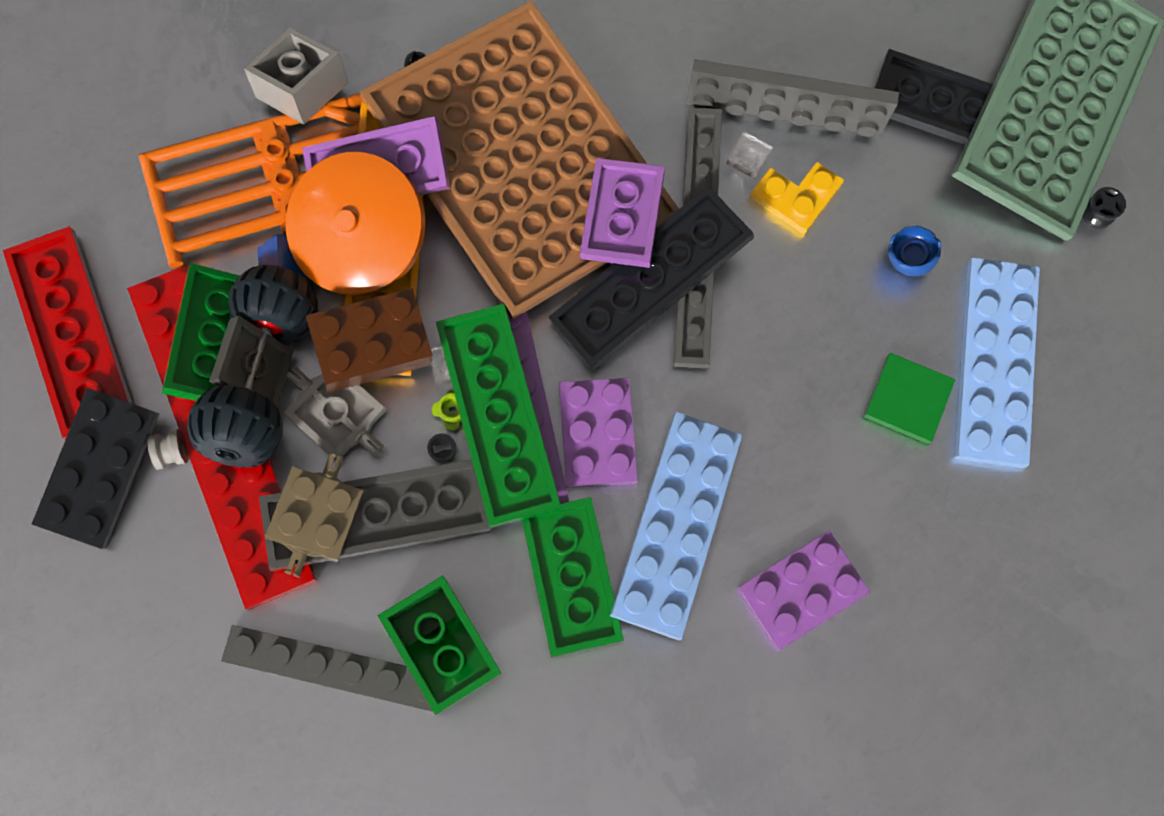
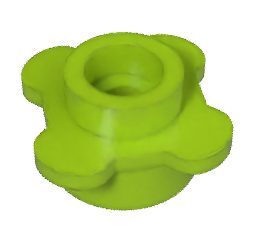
M451 389L447 391L446 395L439 402L432 405L431 410L435 417H440L445 422L447 430L455 431L459 428L461 417L454 390ZM451 407L456 408L454 413L449 411Z

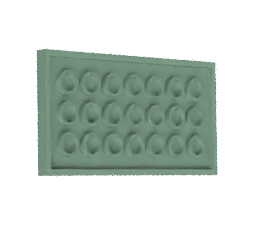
M1031 0L951 176L1063 240L1067 241L1073 238L1162 31L1164 19L1132 0Z

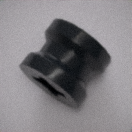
M1112 187L1100 188L1092 195L1083 214L1084 221L1093 228L1102 229L1108 227L1124 213L1126 208L1124 195Z

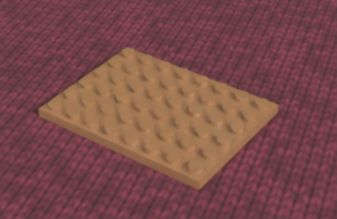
M532 0L360 91V98L381 129L433 116L439 119L451 188L426 195L499 302L505 305L506 312L512 320L607 263L580 259V249L596 158L647 163ZM664 187L662 188L656 228L679 210Z

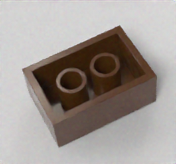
M413 288L306 315L328 393L432 365L433 355Z

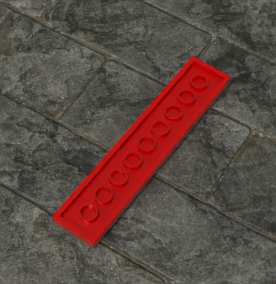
M189 264L127 288L162 385L164 383ZM166 394L177 426L181 430L184 445L244 608L251 610L316 582L317 579L311 564L303 566L300 577L293 576L296 567L293 568L291 575L284 572L286 569L270 571L259 496L282 493L283 491L271 459L269 458L265 463L256 467L240 468L223 465L220 462L204 457L192 446L187 430L189 412L196 401Z

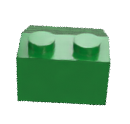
M443 575L377 615L435 715L502 674Z

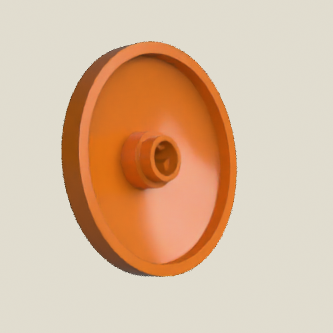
M344 152L332 155L318 162L300 179L288 203L286 236L290 251L297 265L317 285L339 294L353 296L369 295L394 285L411 269L424 241L425 212L421 197L414 183L396 165L374 154Z

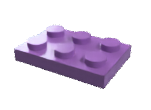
M596 158L580 249V259L650 268L665 166Z
M629 378L559 382L566 488L637 484Z
M830 530L737 588L777 651L870 593V590Z

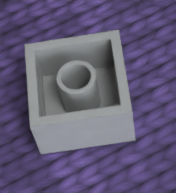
M291 27L244 67L246 76L257 99L303 125L349 83L338 52Z

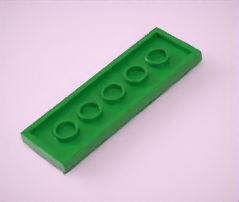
M500 304L436 321L490 528L561 509L505 305Z

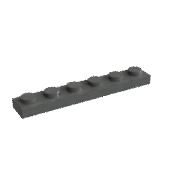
M236 625L231 626L222 662L433 712L405 665Z

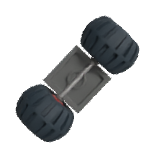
M275 265L251 267L241 274L231 287L228 298V309L231 319L229 320L209 380L216 387L208 389L196 400L188 416L187 430L194 449L204 457L227 466L240 468L256 467L265 463L277 450L283 437V421L277 406L294 350L286 345L299 342L310 332L306 315L318 312V300L312 285L300 274Z

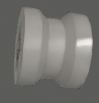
M180 429L171 430L168 435L164 436L157 433L148 436V451L155 469H165L170 463L182 465L188 462L189 457Z

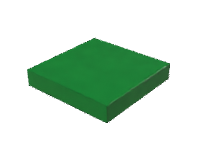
M889 353L863 417L921 442L930 444L934 439L956 379Z

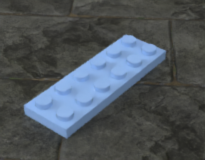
M971 258L967 262L954 459L1026 468L1030 465L1040 267L979 258Z
M679 412L674 413L610 617L676 640L683 638L741 442V434Z

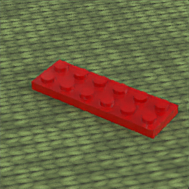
M68 226L2 250L62 438L66 440L86 388L132 403L75 231Z

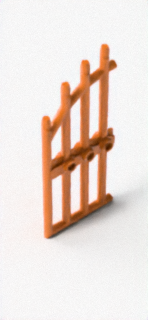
M360 93L349 95L348 98L342 97L329 101L308 120L327 116L352 126L297 142H290L286 127L300 124V122L286 114H281L138 154L169 266L171 268L182 266L181 254L279 225L281 226L282 233L286 234L288 203L296 185L306 173V171H299L295 156L303 154L302 147L359 134L360 114L350 111L349 108L361 106L363 101L360 98ZM250 137L254 139L258 153L166 179H159L155 165L157 163ZM259 166L263 168L267 181L265 183L168 210L164 193ZM270 195L272 197L276 210L274 213L181 240L176 239L173 223Z

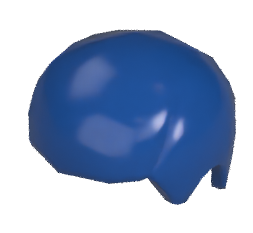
M919 225L905 227L891 237L888 246L889 261L896 271L908 277L923 276L931 272L937 265L941 256V241L936 238V235L931 230Z

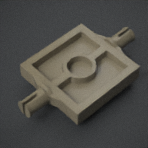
M329 453L323 473H311L294 466L290 470L265 535L266 539L284 544L289 550L293 551L287 568L284 571L289 575L292 574L295 563L298 561L293 576H301L300 574L307 556H320L335 562L339 560L363 494V490L344 484L337 478L344 458L338 455L332 468L336 454Z

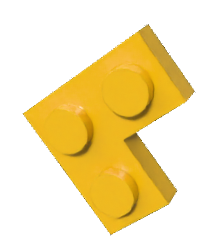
M816 162L799 186H797L770 167L753 189L749 198L805 235L845 180Z

